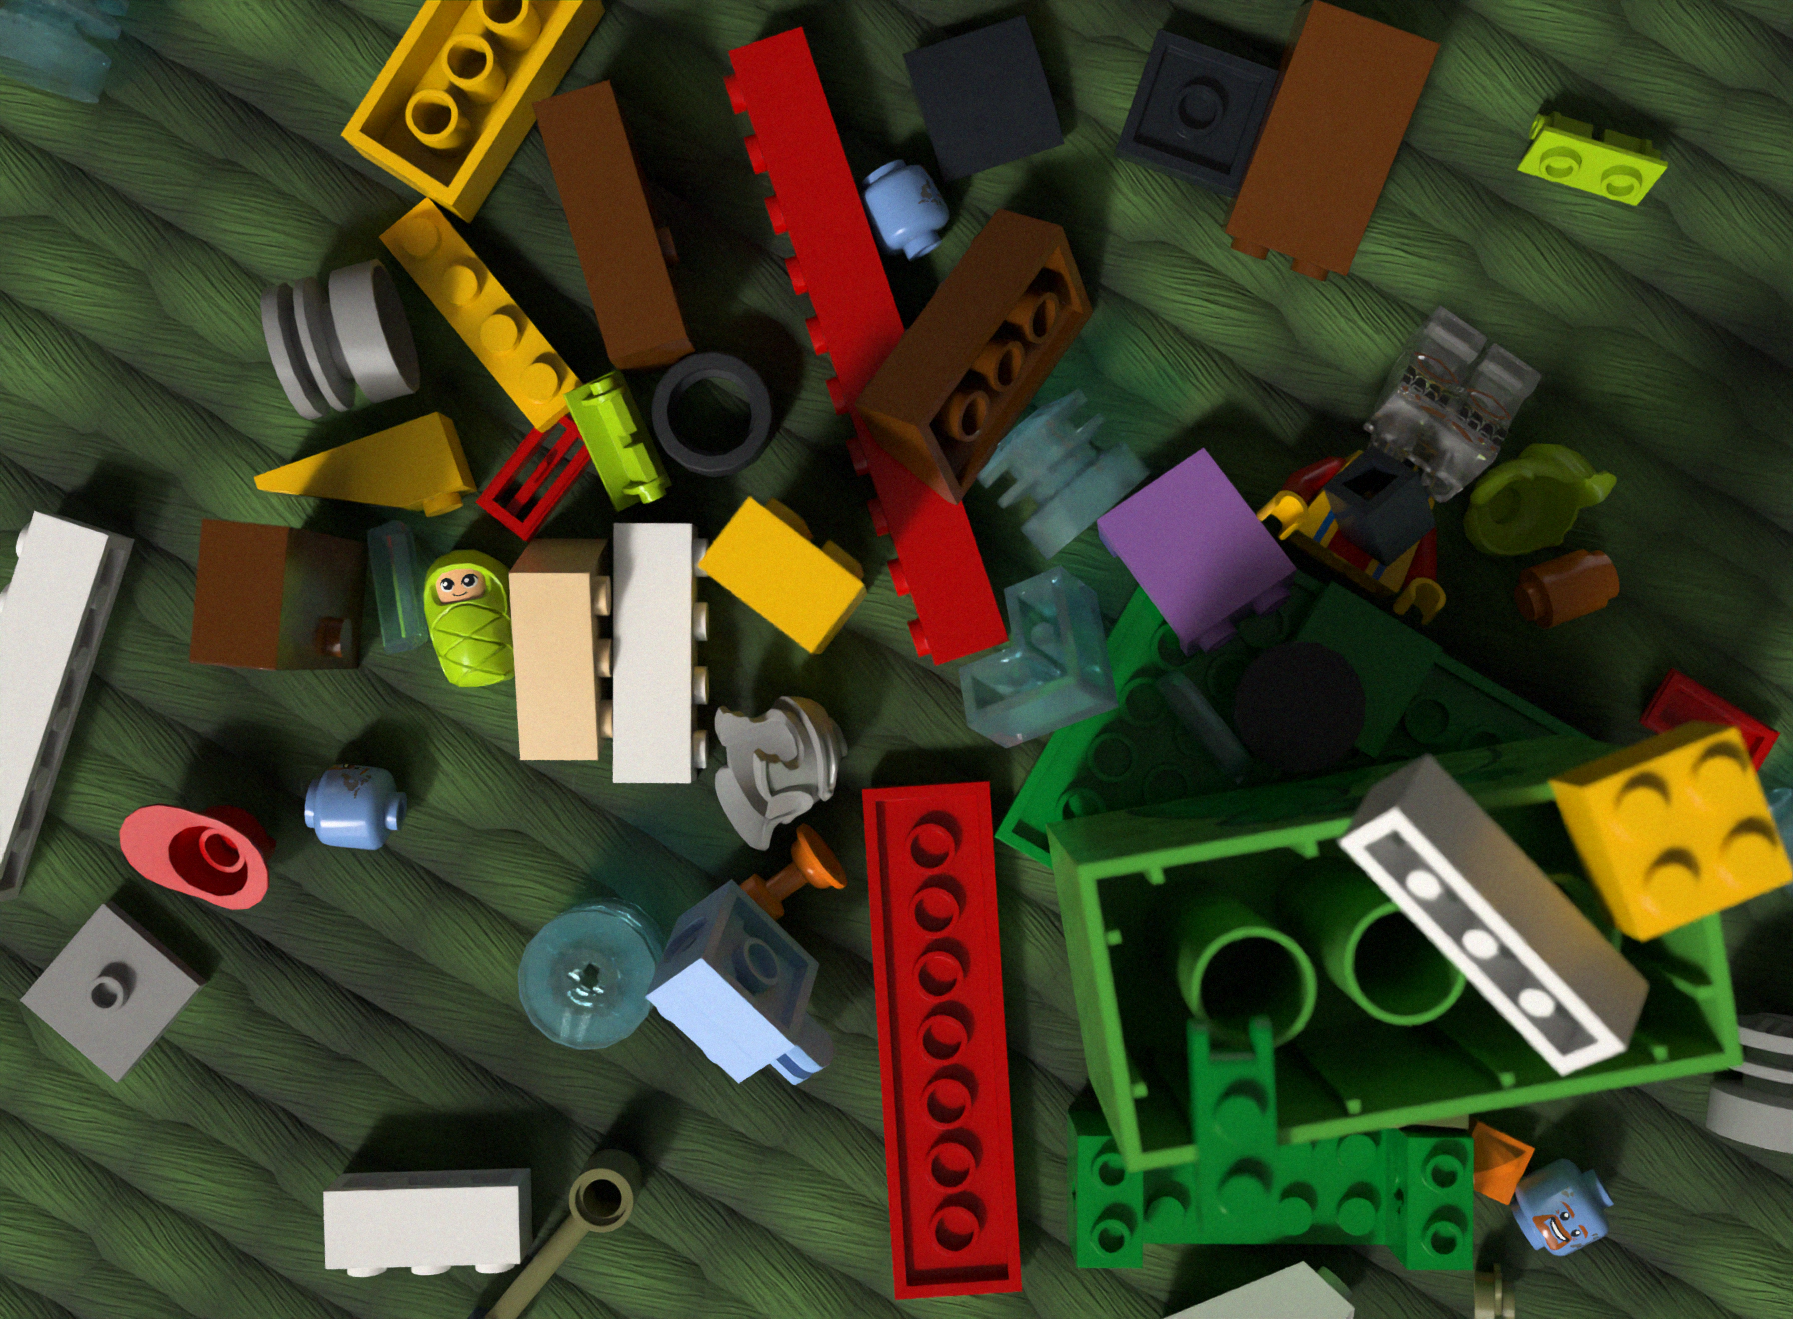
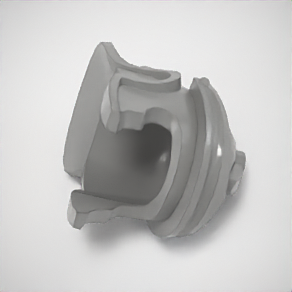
M782 696L775 700L769 711L756 718H748L741 711L733 712L724 706L718 708L715 716V731L722 746H726L727 764L720 767L715 774V789L718 799L728 819L748 845L757 850L766 851L769 848L772 832L777 824H788L795 817L808 811L820 799L827 801L831 798L835 789L841 758L847 756L848 753L847 744L840 727L831 717H828L824 707L808 698Z

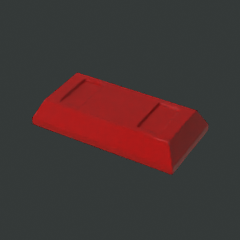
M1674 668L1668 670L1638 720L1639 723L1659 735L1692 721L1735 726L1755 775L1781 734Z

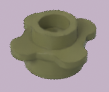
M1494 1262L1493 1272L1474 1271V1319H1515L1514 1281L1502 1280L1501 1263Z

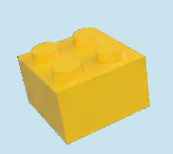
M1692 721L1548 779L1604 923L1640 940L1648 939L1793 881L1791 865L1735 726Z

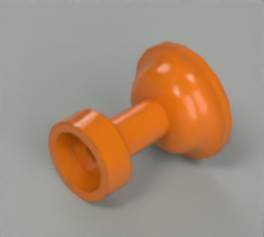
M802 823L796 829L798 837L791 846L792 863L767 881L760 875L754 874L739 885L774 921H777L785 914L781 901L807 882L820 889L834 886L840 890L848 884L846 874L835 854L821 836L805 823Z

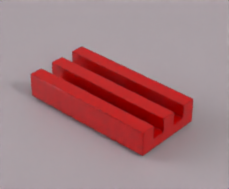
M569 414L564 415L556 424L543 433L533 427L475 502L526 542H531L593 462L584 443L524 522L517 518L577 440L581 439L583 441L573 417ZM559 423L563 425L567 430L507 507L503 508L497 502Z

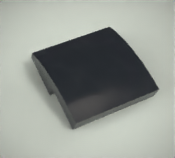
M1024 14L902 53L918 113L923 118L940 180L943 183H948L1065 144L1047 79Z

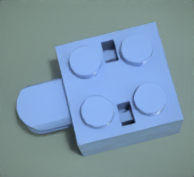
M732 879L678 917L645 997L656 1006L664 1018L672 1021L696 1043L712 1062L722 1067L738 1083L770 1063L791 1084L796 1085L811 1077L813 1073L828 1066L833 1059L834 1048L831 1036L806 1012L819 963Z

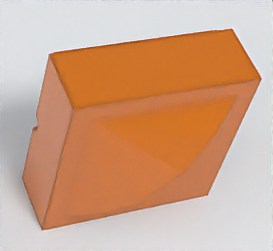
M1471 1116L1467 1133L1474 1138V1190L1508 1206L1535 1148L1527 1142Z

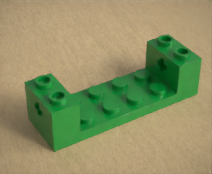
M1067 1110L1068 1242L1077 1268H1143V1244L1386 1245L1407 1270H1473L1474 1138L1467 1132L1380 1128L1277 1146L1282 1232L1202 1236L1197 1226L1194 1161L1129 1172L1103 1110Z

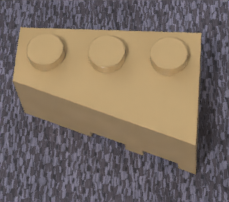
M533 538L509 571L520 760H598L606 739L613 738V699H607L608 677L613 675V640L608 638V615L611 611L612 597L611 581L608 576V539Z

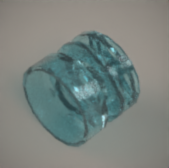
M1 0L5 4L4 8L0 7V73L38 89L86 103H98L112 60L97 47L85 41V38L89 36L98 39L118 40L123 26L110 15L126 16L131 0Z
M1077 388L1066 397L1049 404H1044L1026 418L997 445L998 448L990 461L977 475V479L986 489L993 486L1009 472L1017 479L1018 482L997 501L1003 509L1014 505L1029 495L1038 505L1027 517L1020 529L1047 561L1151 473V470L1125 440L1111 445L1098 454L1091 447L1090 442L1101 431L1107 421L1102 413H1098L1078 430L1073 426L1070 420L1090 401L1081 388Z
M615 897L585 899L563 910L554 919L545 924L526 946L518 969L520 1001L531 1023L551 1041L577 1050L606 1048L629 1037L652 1010L654 1005L645 996L667 946V942L657 922L638 905ZM590 963L601 969L597 976L599 982L592 989H588L581 984L585 976L583 970Z

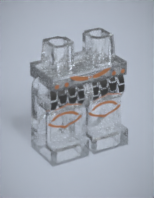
M1441 305L1406 341L1375 404V409L1368 416L1362 428L1372 434L1368 448L1374 445L1401 463L1407 458L1425 470L1421 477L1425 493L1440 503H1445L1494 462L1500 446L1507 436L1508 427L1522 402L1535 390L1542 374L1496 343L1488 348L1468 368L1469 364L1480 354L1488 338Z

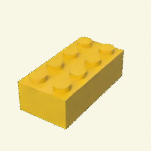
M426 0L341 133V136L363 157L470 224L537 118L532 103L552 96L603 16L605 9L601 0Z
M749 496L697 566L809 652L822 654L867 595L865 585L861 582V579L864 577L862 565L830 540L825 543L821 550L812 545L810 541L814 536L808 530L809 527L805 525L806 522L774 497H771L763 507Z

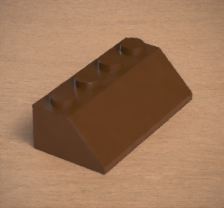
M998 208L983 230L974 237L970 247L948 277L940 283L934 296L911 327L903 333L899 343L874 377L866 383L862 393L854 403L876 444L950 503L956 505L960 503L1094 313L1063 227Z

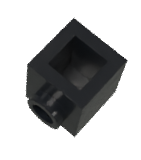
M1371 445L1323 486L1343 538L1385 567L1390 566L1436 526L1419 473L1374 445Z

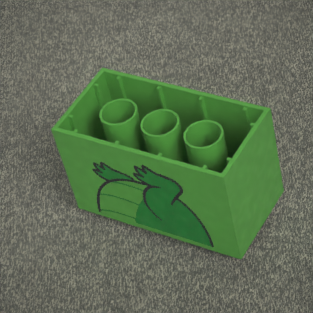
M1556 734L1430 756L1649 985L1626 1049L1563 1074L1547 1060L1339 843L1371 788L1418 759L1045 823L1089 1079L1129 1172L1194 1161L1188 1049V1020L1192 1019L1206 1020L1209 1030V1050L1251 1048L1249 1033L1251 1016H1269L1273 1045L1277 1146L1743 1066L1719 910L1645 940H1640L1606 925L1548 781L1552 777L1625 749L1628 746Z

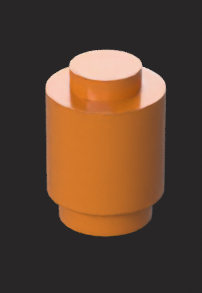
M1579 549L1522 570L1519 576V585L1514 589L1515 602L1521 615L1526 620L1534 621L1539 627L1548 629L1605 608L1608 600L1615 598L1619 593V578L1612 561L1604 552L1595 550L1589 553L1584 549Z

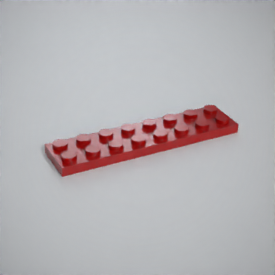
M974 780L862 788L895 1300L1021 1292L1022 1277L990 781Z

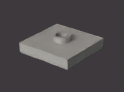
M109 901L103 903L20 1001L118 1083L131 1073L208 982L117 904Z

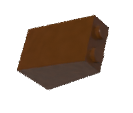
M1312 0L1300 7L1278 64L1277 71L1279 73L1238 190L1229 202L1220 228L1221 231L1234 236L1230 248L1265 261L1270 249L1292 256L1294 258L1289 268L1290 270L1326 282L1330 270L1347 276L1441 44L1319 0Z

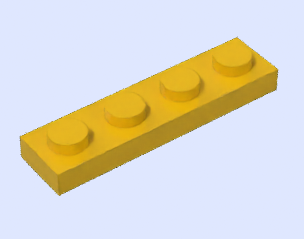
M428 196L379 236L541 433L545 432L556 424L561 417L570 412L562 394L584 385L583 382Z

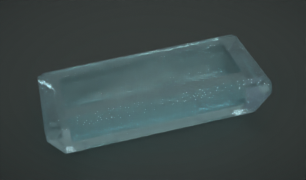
M399 520L391 521L370 529L366 533L383 647L386 655L417 649L429 639L413 531L411 527Z

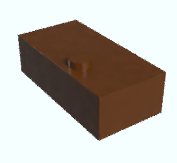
M610 80L533 102L534 112L610 361L628 380L668 369L689 355L699 353L673 269L674 265L681 264L677 247L669 225L660 227L628 118Z
M202 518L189 663L274 671L358 669L369 544L290 526Z

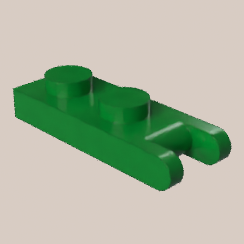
M1268 1015L1251 1016L1249 1028L1251 1048L1209 1050V1030L1206 1020H1188L1197 1226L1202 1236L1282 1232L1272 1029Z

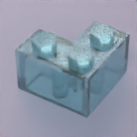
M1061 566L1004 589L1013 647L958 668L967 727L1005 748L1015 746L1119 707L1097 593Z

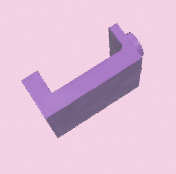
M1202 448L1097 519L1100 540L1114 558L1119 555L1180 640V648L1187 657L1200 649L1206 655L1217 651L1237 635L1238 631L1234 627L1255 612L1259 618L1270 615L1283 606L1292 596L1289 589L1294 585L1297 568L1261 521L1258 520L1254 512L1205 448Z

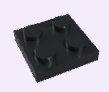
M1158 29L1113 156L1232 198L1238 190L1279 71Z

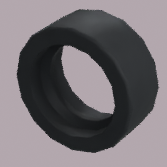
M718 351L691 354L672 365L657 384L651 406L654 432L666 453L690 472L710 477L737 474L757 462L771 442L776 422L772 395L758 371L740 357ZM713 377L730 380L743 389L750 401L752 413L749 430L740 443L726 451L719 452L700 450L686 441L678 428L676 414L680 398L688 387L701 379Z

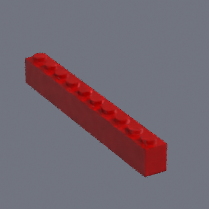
M801 26L730 50L728 53L734 73L723 76L725 87L735 115L745 111L748 113L754 134L743 137L755 175L767 171L775 194L765 197L764 202L775 234L779 235L788 232L795 255L784 258L795 294L796 296L806 292L809 294L815 316L804 320L816 356L829 353L836 376L825 379L836 415L840 416L846 413L850 415L856 437L845 441L857 477L869 473L877 497L866 500V504L877 536L890 534L897 558L888 560L886 563L897 596L901 597L907 594L911 596L918 618L907 621V625L917 655L920 658L930 654L934 666L1008 642L1009 638L962 500L958 505L946 501L877 445L854 404L866 383L874 377L897 346L905 330L803 28Z

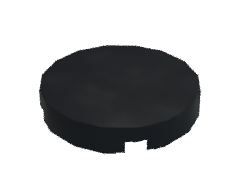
M1286 641L1263 649L1245 666L1232 689L1231 717L1239 740L1258 759L1283 771L1311 772L1334 764L1354 746L1364 725L1366 697L1357 672L1341 654L1319 643Z

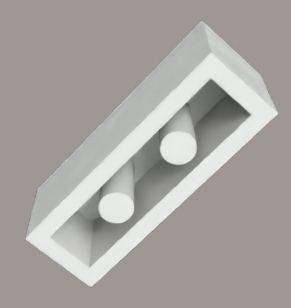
M531 1168L344 1173L323 1191L325 1269H347V1274L353 1277L378 1275L385 1272L389 1267H411V1271L414 1274L434 1275L446 1272L451 1266L475 1265L476 1271L481 1273H499L512 1269L515 1266L514 1264H520L533 1244Z

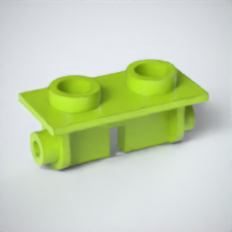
M1552 111L1548 116L1543 114L1536 115L1529 131V139L1534 140V142L1517 166L1518 171L1598 194L1611 200L1637 206L1668 168V162L1660 160L1661 150L1652 148V140L1646 138L1641 140L1605 129L1599 141L1591 139L1593 125L1562 116L1560 112Z
M618 369L562 394L616 512L641 500L643 504H646L666 495L665 488L671 486L672 483L624 376Z

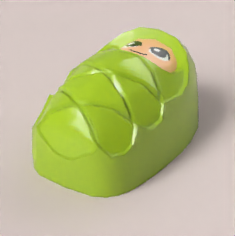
M475 549L454 550L440 555L429 567L424 582V611L430 637L444 674L450 683L459 687L486 686L509 680L515 676L509 589L510 570L497 559Z

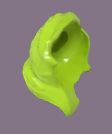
M1532 443L1521 452L1517 459L1513 458L1501 463L1499 466L1488 471L1476 483L1473 493L1470 495V504L1463 519L1466 537L1477 550L1492 557L1521 556L1546 547L1559 546L1563 543L1564 535L1572 528L1573 523L1577 519L1579 509L1604 501L1616 484L1617 477L1606 470L1597 473L1585 456L1562 444Z

